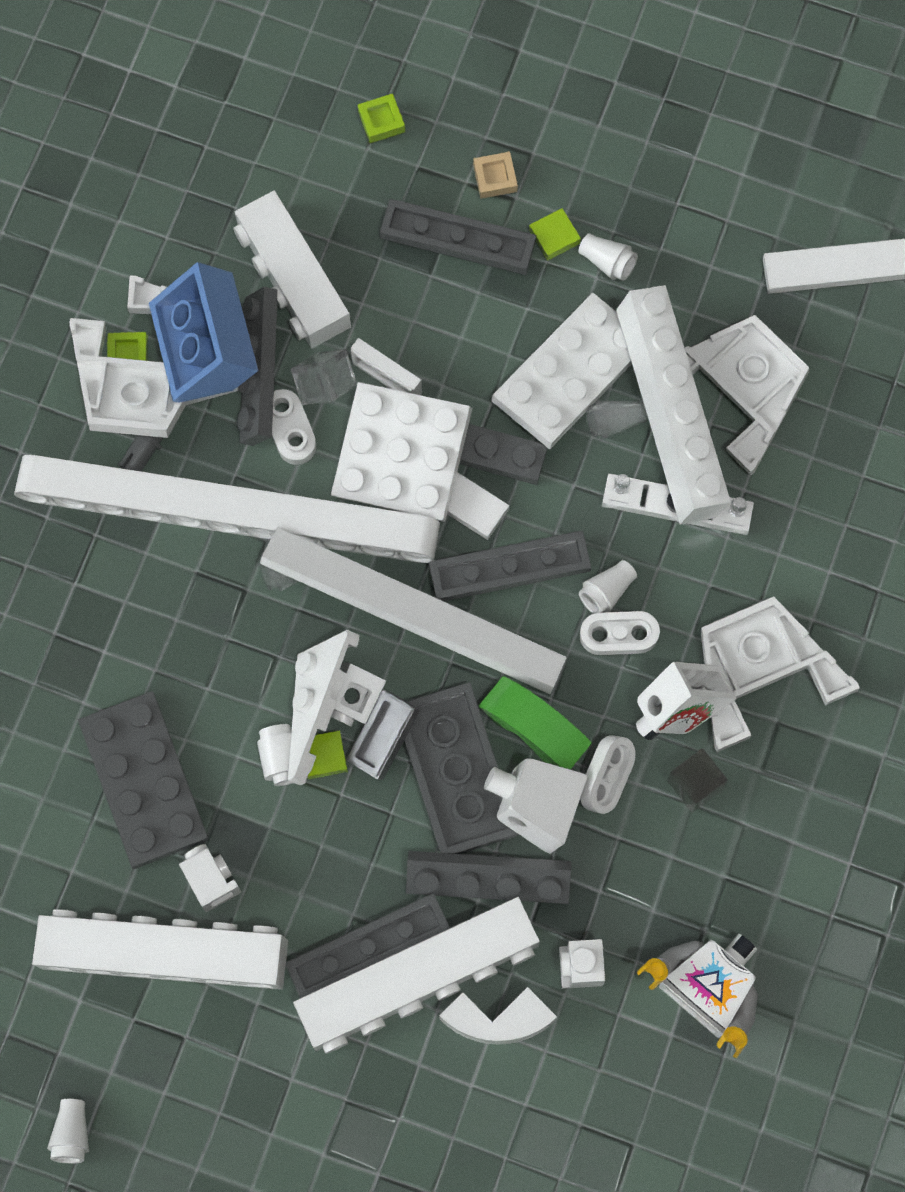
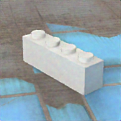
M275 190L234 211L237 226L233 228L235 235L243 248L250 246L255 254V257L251 259L260 277L263 279L268 276L274 286L273 289L278 290L277 305L280 309L286 307L291 314L292 319L288 321L297 339L300 341L305 338L312 349L351 328L348 310Z

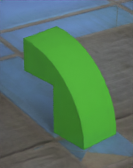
M505 676L498 681L479 705V708L497 726L517 734L545 763L571 770L592 744L578 728L553 707L525 687Z

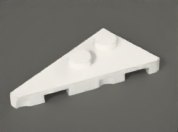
M349 630L297 655L288 781L295 784H305L306 778L312 770L316 756L309 753L317 729L326 731L337 702L338 692L343 686L347 673L340 669L347 648H357L359 635Z

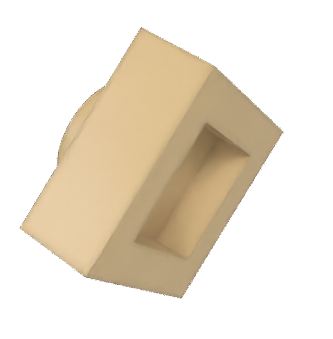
M510 152L473 158V167L480 199L517 192L518 185Z

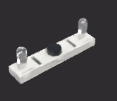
M608 474L602 507L679 522L668 485L629 478L624 474ZM643 488L648 489L645 505L641 507L640 501ZM729 497L731 503L716 518L687 524L747 535L754 502L746 501L741 497Z

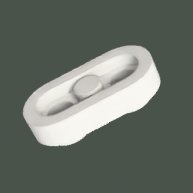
M276 390L273 396L272 437L281 458L287 463L300 465L308 462L316 452L315 436L298 396L289 390ZM280 403L289 405L288 410L285 412H278L275 408ZM293 437L303 439L302 444L299 446H292L289 444V441Z
M643 611L594 613L583 621L580 629V641L588 652L595 655L640 654L654 648L659 638L660 628L657 620L651 614ZM635 629H642L646 633V637L643 640H636L631 632ZM596 630H601L605 632L607 638L599 642L593 639L592 633Z
M609 735L600 741L586 772L588 777L580 797L583 807L588 811L606 814L617 805L633 768L636 756L634 745L628 738Z

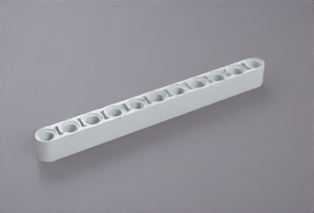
M37 455L22 456L14 492L16 497L33 503L270 540L276 528L279 527L323 548L418 563L434 561L440 528L438 520L424 515Z

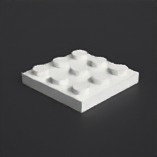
M358 382L331 496L393 511L424 515L446 522L472 408L468 405Z

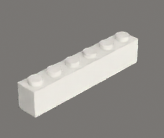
M666 285L629 291L616 311L679 524L716 518L731 501Z
M519 897L294 1001L293 1004L314 1050L318 1051L323 1048L325 1054H328L347 1045L346 1037L360 1030L363 1036L382 1029L386 1026L384 1019L396 1013H399L401 1018H405L423 1009L421 1002L436 995L438 1001L458 993L461 991L458 984L474 978L475 983H479L498 973L496 966L511 960L514 966L535 956L533 949L539 947L540 941Z
M53 910L52 916L39 915L32 965L42 970L283 990L288 939L283 935L277 934L278 928L253 926V932L237 931V925L214 922L212 929L197 928L196 921L173 919L172 926L156 925V918L133 916L132 923L118 922L116 915L107 913H93L92 919L77 918V912L68 910Z

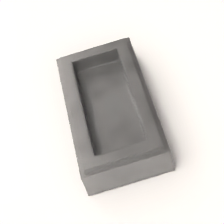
M382 690L346 760L374 778L383 780L420 709L392 692Z

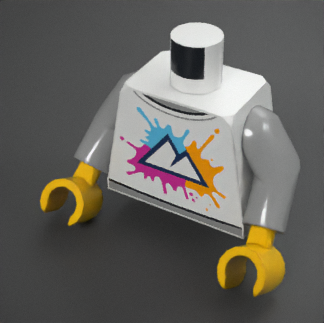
M738 934L725 950L713 940L706 944L694 940L667 949L657 958L649 959L637 971L638 976L643 972H648L653 976L654 982L648 987L649 989L653 990L658 986L717 1038L720 1037L716 1045L717 1048L720 1049L724 1042H729L736 1049L733 1057L737 1058L747 1044V1035L755 1022L758 993L752 985L756 977L744 967L757 951V948L747 938Z

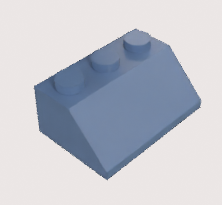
M197 262L149 302L174 402L180 403L233 391L258 372L232 272Z

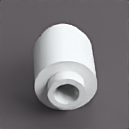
M289 724L273 725L259 731L260 740L257 741L264 779L273 781L274 786H284L293 783L288 781L292 732Z

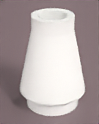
M590 233L583 238L578 251L579 254L589 259L612 280L617 278L622 281L626 280L632 273L638 258L637 253L632 251L631 246L596 237Z
M621 560L615 566L584 581L583 588L579 591V597L586 608L593 614L610 612L628 586L637 578V573L627 561Z
M62 1099L60 1101V1109L47 1147L51 1151L50 1159L52 1161L68 1164L84 1162L85 1153L89 1152L85 1101L78 1099Z

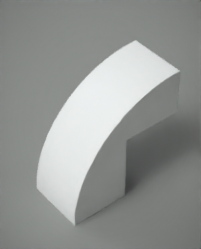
M527 987L493 1022L464 993L452 1002L439 1015V1018L447 1027L465 1038L481 1043L498 1045L529 1039L552 1025L556 1021L557 1016Z

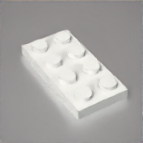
M592 293L492 395V402L548 449H551L632 364L617 312Z

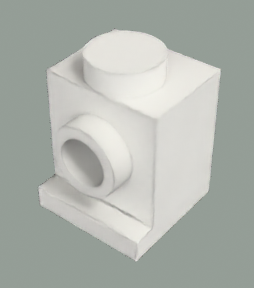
M344 662L341 669L347 675L343 686L338 692L337 702L331 717L351 727L354 720L366 724L386 680L351 663ZM350 688H354L357 692V699L353 703H347L344 698L346 691Z
M206 844L197 846L184 855L186 860L179 864L205 912L242 893L235 880L229 883L226 882L225 879L232 876L221 854L213 858Z
M602 939L569 941L568 946L559 947L562 989L603 986L605 971Z

